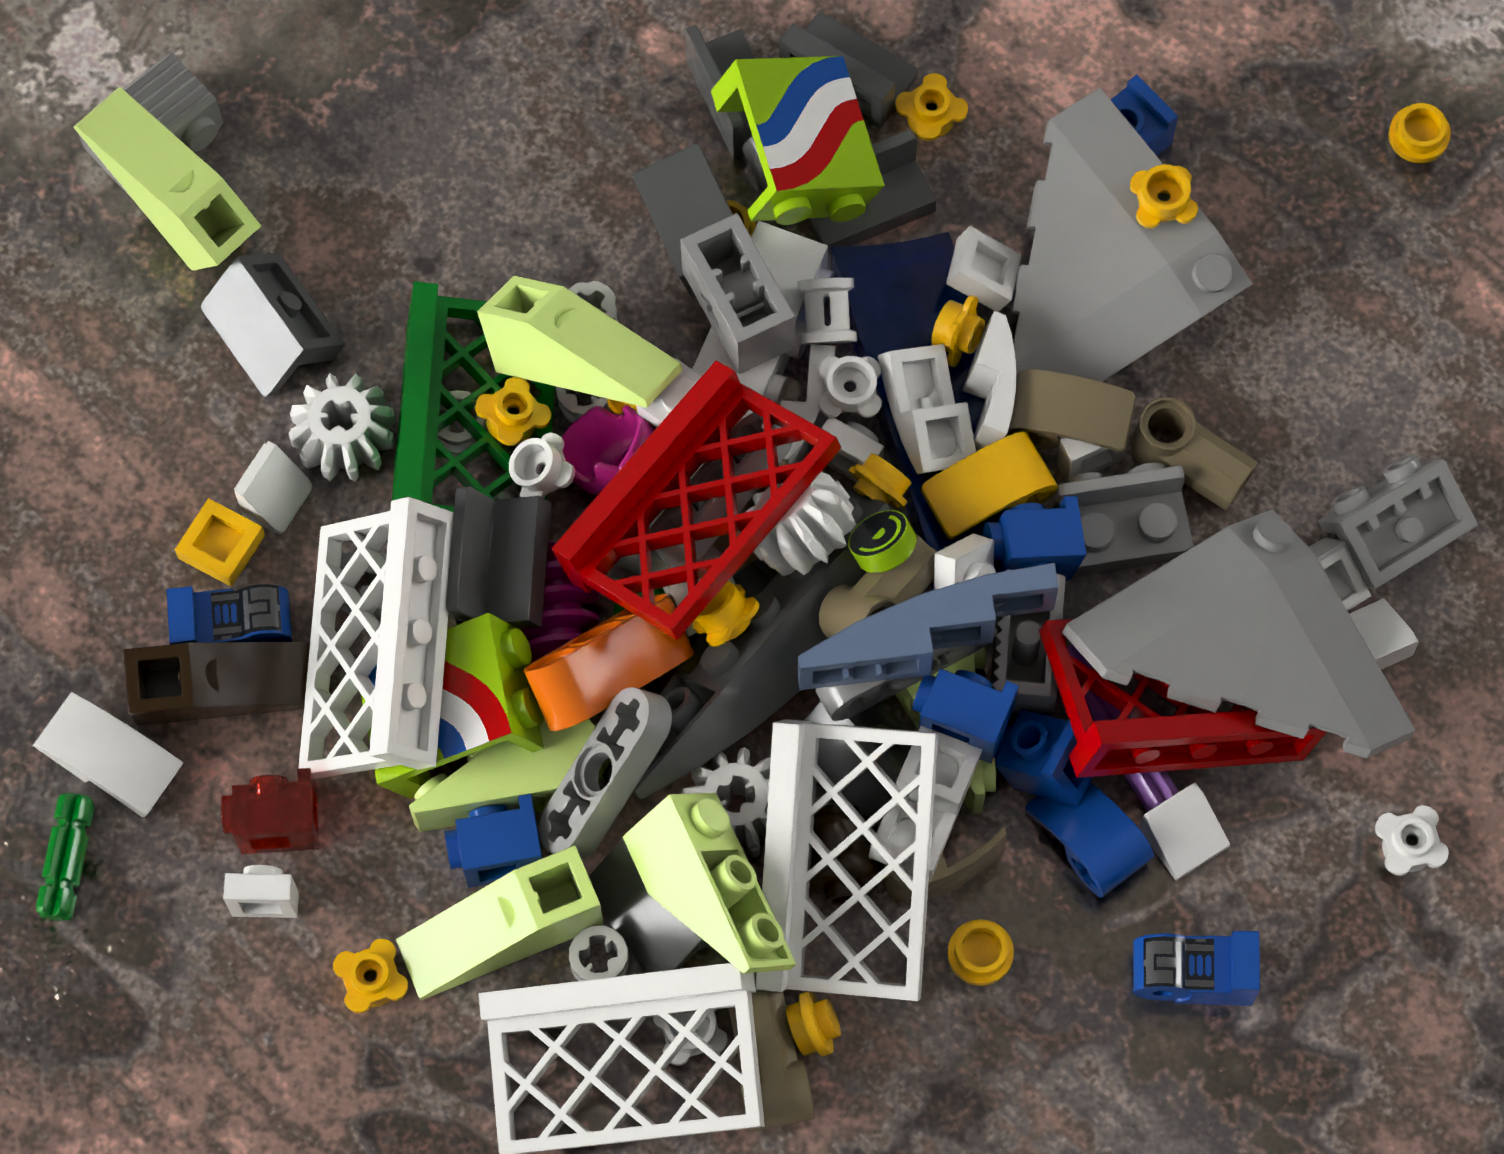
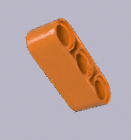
M669 593L654 596L655 606L668 614L675 610ZM624 609L534 661L524 669V673L549 730L559 731L595 716L608 708L620 691L630 687L640 689L692 657L694 651L686 632L678 640H675L637 615Z

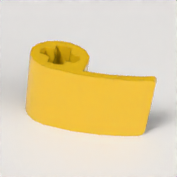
M1018 432L976 451L923 483L921 492L946 537L949 540H953L1004 509L1009 510L1016 505L1024 503L1043 504L1056 493L1058 485L1028 433Z

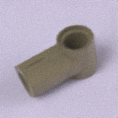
M1161 397L1152 400L1144 407L1131 439V452L1140 465L1156 462L1164 464L1165 468L1182 466L1185 477L1184 484L1225 511L1234 503L1258 465L1257 461L1197 423L1192 410L1184 402L1172 397ZM1164 427L1175 435L1177 441L1162 443L1151 435L1149 429Z
M916 535V546L911 555L901 565L886 572H867L855 586L842 584L834 587L828 592L820 607L819 625L822 633L827 638H830L859 620L919 594H923L934 582V558L937 551L925 543L919 535Z
M762 991L752 993L765 1127L749 1128L748 1131L754 1132L815 1119L805 1064L803 1060L798 1061L793 1036L787 1020V1004H785L783 992ZM731 1007L728 1008L735 1039L738 1035L736 1009ZM739 1050V1052L737 1053V1055H738L739 1064H740V1069H741V1059H740V1050ZM738 1081L744 1114H746L743 1085Z

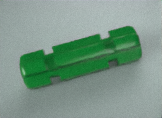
M62 793L57 799L54 818L57 819L58 826H54L51 829L42 878H45L46 885L40 886L36 902V910L40 917L56 921H69L73 917L77 899L73 888L79 887L89 839L84 830L91 827L95 809L94 803L88 796Z

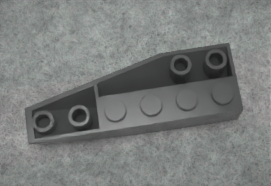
M846 490L850 496L848 500L854 506L851 514L857 525L865 518L877 512L891 510L886 502L877 499L872 500L867 496ZM852 531L844 535L847 545L844 548L833 550L828 555V564L819 561L805 575L795 570L791 574L782 576L776 569L769 567L764 560L757 558L743 570L732 576L735 585L739 584L744 588V596L746 598L754 597L759 602V609L755 616L751 618L750 624L742 634L726 641L722 645L711 646L706 641V633L698 634L696 632L692 636L690 644L694 651L693 656L671 669L655 693L663 696L668 701L672 712V724L666 740L635 787L632 795L644 799L699 768L752 732L802 691L799 690L798 656L828 639L822 633L819 625V611L822 601L834 587L842 584L855 586L867 573L860 568L849 550L848 540ZM612 762L609 763L602 774V777L607 782H609L612 774Z

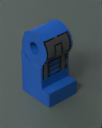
M257 584L239 590L231 588L194 592L192 586L166 589L170 645L217 642H292L289 591L285 587L272 584Z
M1232 931L1231 936H1185L1161 933L1144 935L1133 941V993L1139 998L1175 1001V1004L1252 1006L1260 991L1259 931Z

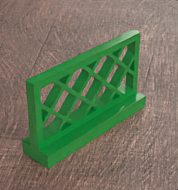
M414 281L407 319L391 501L411 497L454 512V506L432 504L433 488L451 475L463 487H472L495 500L494 496L514 483L509 473L511 456L497 443L498 440L488 433L468 412L474 408L480 395L494 394L504 387L507 379L514 376L500 373L492 379L473 359L474 356L488 347L484 334L463 348L446 330L447 317L473 320L483 331L477 311L487 301L438 296L439 284ZM444 350L452 356L444 361ZM462 366L481 387L458 402L442 385V379ZM531 381L540 390V397L536 401L547 405L551 411V419L548 426L543 429L535 428L530 437L541 439L545 434L552 433L555 386ZM441 403L447 411L439 416ZM514 407L507 410L510 414L517 415L519 413L518 409ZM455 420L477 441L456 457L437 439L438 432ZM484 451H487L506 473L483 488L464 466ZM435 458H437L443 464V466H441L436 471H434Z

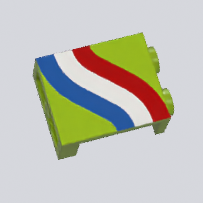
M843 56L735 59L712 88L711 94L717 112L745 111L768 184L764 192L747 210L750 221L776 220L780 225L795 224L807 218L830 217L834 222L849 221L862 215L866 210V206L885 186Z
M490 613L483 614L447 629L436 767L504 741L512 742L532 753L544 749L540 730L544 716L524 673V669L532 661L529 642L519 628ZM377 664L368 676L374 686ZM361 695L362 704L364 705V703L366 702V700H365V699L363 698V696ZM371 728L368 731L369 743L371 739ZM397 765L374 769L377 785L412 799L418 789L430 780L429 770L436 767L417 770Z

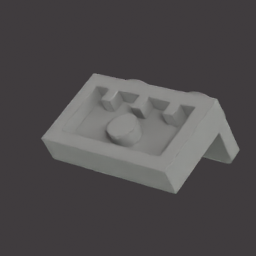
M1416 454L1401 458L1382 471L1386 479L1368 490L1365 486H1359L1341 494L1331 502L1334 511L1318 520L1324 533H1336L1339 540L1345 541L1368 589L1380 587L1478 526L1444 459H1419Z
M1145 463L1130 469L1127 474L1103 477L1098 472H1085L1074 475L1066 483L1058 485L1053 509H1058L1065 496H1077L1087 555L1074 576L1165 563L1194 547L1182 494L1185 481L1182 466L1165 468V465L1162 463Z

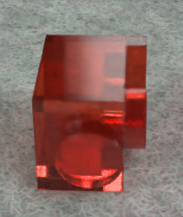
M311 768L297 769L298 781L288 782V778L280 775H260L251 778L249 784L232 785V795H222L221 819L224 834H233L241 854L320 849L318 786Z

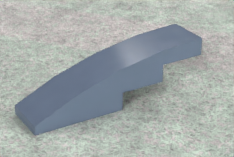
M1055 563L976 577L919 594L859 620L798 656L799 690L931 675L933 649L993 643L996 617L1054 610L1059 588Z

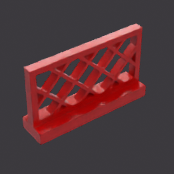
M716 360L551 549L572 584L589 594L593 589L675 640H678L839 452L841 445L836 436L741 384L735 370ZM748 410L763 417L764 432L731 439V430ZM802 440L814 446L801 462L779 466L777 446ZM766 449L768 469L734 476L733 456ZM722 459L724 479L691 486L690 477L704 462ZM770 486L771 498L761 509L738 514L736 493ZM725 496L727 517L694 524L692 503ZM681 506L682 527L650 533L649 525L662 510ZM729 534L730 546L719 558L697 562L695 541ZM684 544L686 565L655 572L652 571V550ZM640 554L641 575L613 580L606 576L621 557ZM687 582L688 595L671 614L655 606L654 589ZM642 592L643 598L636 593Z
M1074 619L1046 620L1039 629L1040 637L1077 741V745L1069 754L1076 778L1303 761L1327 733L1326 731L1309 727L1304 739L1255 725V717L1258 712L1249 707L1234 704L1228 712L1216 711L1215 713L1167 698V692L1170 685L1140 674H1132L1139 683L1130 696L1107 679L1102 678L1094 668L1090 669L1069 654L1065 643L1068 639L1062 632L1066 624ZM1145 687H1149L1178 708L1174 715L1160 716L1139 702L1138 699ZM1088 690L1119 709L1121 712L1118 717L1112 720L1093 721L1085 700Z

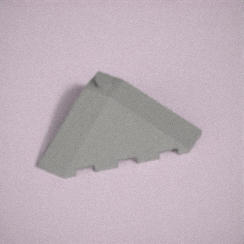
M1101 88L1096 89L1047 121L1043 145L1051 146L1046 177L1045 181L1037 180L1035 182L1026 229L1035 231L1029 264L1019 266L1010 313L1019 315L1013 342L1016 359V377L1017 373L1021 370L1038 369L1103 382L1251 286L1252 282L1219 231L1199 207L1195 219L1187 224L1173 220L1160 222L1156 228L1150 229L1138 223L1136 212L1139 208L1137 195L1130 190L1131 178L1138 171H1148L1154 166L1163 165V163ZM1160 193L1158 195V198L1161 201H1167L1170 199L1169 195L1166 193Z
M1273 509L1227 526L1070 621L1062 632L1104 679L1123 685H1128L1132 674H1140L1148 678L1157 679L1170 685L1167 698L1215 713L1221 701L1225 700L1249 707L1258 712L1255 717V725L1304 739L1309 727L1331 732L1346 738L1343 742L1344 752L1363 758H1369L1411 739L1416 731L1316 555Z

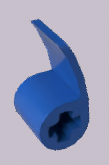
M1091 782L1077 807L1037 796L1025 806L1026 814L1039 822L1065 846V853L1072 869L1085 886L1098 897H1104L1154 857L1152 847L1138 826Z

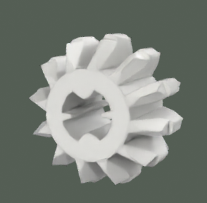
M329 373L326 378V390L321 392L312 386L306 385L303 394L307 404L292 405L290 416L296 426L290 429L289 438L292 447L302 449L299 456L301 463L307 469L321 464L322 475L330 482L340 468L346 469L349 479L356 482L360 474L359 465L365 463L370 468L379 470L382 461L378 451L393 450L395 439L389 429L396 423L393 408L383 406L385 402L384 392L378 386L364 390L363 380L356 373L347 382L346 386H339L336 376Z
M821 471L753 552L759 560H764L769 567L776 569L782 576L791 574L795 570L805 575L819 561L828 564V555L833 550L844 548L847 545L844 535L851 532L857 525L851 514L854 506L848 500L850 498L849 494L839 481H834L829 474ZM770 487L764 492L753 495L752 498L755 506L746 512L759 510L771 498Z
M743 747L737 753V763L728 764L726 755L721 752L713 757L715 771L705 766H700L693 770L691 777L697 786L683 788L681 794L717 793L726 811L727 805H730L733 800V795L746 797V803L742 804L739 813L729 811L727 813L739 843L745 844L747 853L751 857L756 858L761 853L758 836L766 839L771 759L769 757L765 758L752 767L750 766V750Z

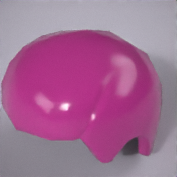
M625 405L622 408L624 415L613 414L601 406L593 407L574 421L562 436L564 440L562 451L566 462L575 468V476L572 482L589 494L598 496L654 431L653 427L629 405Z

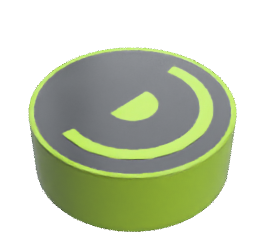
M885 510L877 512L861 521L852 531L848 540V547L861 569L870 573H881L892 570L907 560L916 546L917 536L903 513L896 510Z

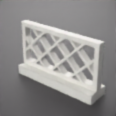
M406 497L391 501L390 511L321 527L298 776L318 779L397 765L417 770L436 767L449 613L446 608L454 512ZM388 539L385 561L379 551ZM352 540L358 549L342 571L340 568L342 542ZM370 565L377 576L361 597L354 587ZM346 601L352 612L339 631L336 632V613ZM382 602L380 624V622L375 617L374 612ZM363 628H365L371 639L358 658L355 659L349 648ZM340 663L347 674L331 695L329 692L330 676ZM377 664L374 686L368 676ZM359 690L366 702L350 723L343 712ZM334 726L341 738L327 758L323 759L325 737ZM371 728L369 750L366 744L363 742V738Z
M789 719L773 723L762 892L775 920L782 928L784 939L796 965L790 970L757 972L756 990L783 992L786 989L910 1001H919L921 999L939 733L821 724ZM819 738L844 740L862 761L836 785L818 766ZM859 741L883 744L873 753L869 754ZM894 744L921 746L920 775L900 790L878 765L876 760ZM868 768L893 798L865 821L841 791ZM816 781L827 792L817 802H815ZM919 786L918 806L916 809L907 799V796ZM833 799L858 829L835 849L830 851L815 834L813 827L814 814ZM899 804L916 824L915 842L896 858L871 827ZM864 835L888 865L861 888L838 861L837 857ZM813 847L823 859L811 869ZM914 853L912 876L902 863ZM828 865L851 891L853 896L826 918L809 898L810 880ZM892 871H895L912 891L911 908L892 924L867 893ZM859 901L884 932L857 954L832 923ZM809 914L818 926L806 936ZM910 919L909 942H907L898 929ZM824 931L849 962L832 977L804 975L806 946ZM888 937L907 957L906 984L881 982L863 961L866 956ZM855 968L864 980L845 979L842 977Z
M732 963L478 993L481 1020L488 1023L499 1154H526L765 1127L751 994L756 993L754 973H742ZM735 1007L738 1035L721 1055L699 1037L695 1031L711 1010ZM695 1012L686 1025L673 1015ZM661 1016L680 1033L658 1061L655 1062L632 1043L630 1038L647 1017ZM631 1019L621 1032L609 1023ZM587 1024H596L614 1039L613 1043L592 1069L565 1048L580 1027ZM565 1027L556 1040L545 1031V1029ZM531 1031L550 1047L527 1077L509 1062L507 1034ZM688 1040L716 1062L693 1092L665 1070ZM622 1048H625L650 1069L628 1099H625L600 1078ZM739 1050L742 1072L731 1063V1060ZM558 1055L585 1077L562 1107L536 1085ZM724 1070L743 1085L746 1114L721 1117L701 1100ZM511 1077L520 1084L513 1095ZM658 1078L662 1079L686 1100L669 1123L655 1124L636 1108ZM594 1085L621 1107L604 1130L590 1131L571 1115ZM530 1093L551 1110L555 1117L538 1138L516 1140L514 1112ZM694 1108L707 1117V1119L684 1121ZM629 1115L642 1125L620 1128ZM564 1123L576 1132L554 1136Z

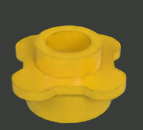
M937 73L926 75L923 78L922 85L913 91L901 92L895 102L897 113L901 116H907V122L911 130L919 138L926 141H933L947 134L953 127L954 122H962L968 114L967 102L962 98H956L947 88L946 78ZM934 103L937 105V109L930 111L926 108V105Z
M1163 164L1154 166L1148 171H1138L1132 176L1130 190L1138 198L1139 208L1136 212V219L1140 225L1152 229L1156 228L1160 222L1177 220L1182 224H1187L1195 219L1198 205L1190 198L1192 176L1186 168ZM1160 193H1166L1169 195L1170 199L1167 201H1161L1158 198V195Z
M973 295L967 297L964 305L949 300L940 311L933 328L931 343L932 345L944 344L945 351L948 352L947 362L951 367L957 366L963 352L972 354L976 350L984 332L985 320L977 316L978 297Z
M519 377L509 378L506 380L504 388L492 395L482 394L476 401V414L480 418L486 419V427L489 433L504 445L514 446L522 443L531 437L535 428L543 429L547 427L551 419L550 408L536 401L529 392L530 385L525 379ZM514 407L518 409L519 413L517 415L510 414L507 410Z
M870 453L862 465L856 464L855 467L851 466L848 470L858 480L853 487L856 493L867 496L872 500L877 499L886 502L887 505L890 504L897 509L900 506L904 507L907 500L903 495L912 483L902 472L883 458Z
M728 581L693 621V629L698 634L706 633V641L711 646L722 645L726 641L738 637L746 630L751 618L755 616L759 609V602L754 597L746 598L744 596L745 590L741 585H734Z
M376 939L368 949L356 953L343 951L336 956L333 962V970L338 977L343 978L347 990L344 1002L350 1011L359 1014L365 1013L370 1007L382 1006L390 1000L398 1001L407 993L408 981L405 976L397 971L394 962L397 951L394 944L389 940ZM370 970L377 973L376 979L371 982L364 979L365 973Z

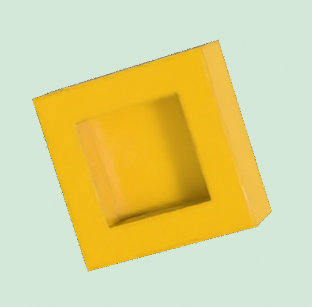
M208 498L178 543L175 552L181 561L233 587L264 539L265 533L262 526Z

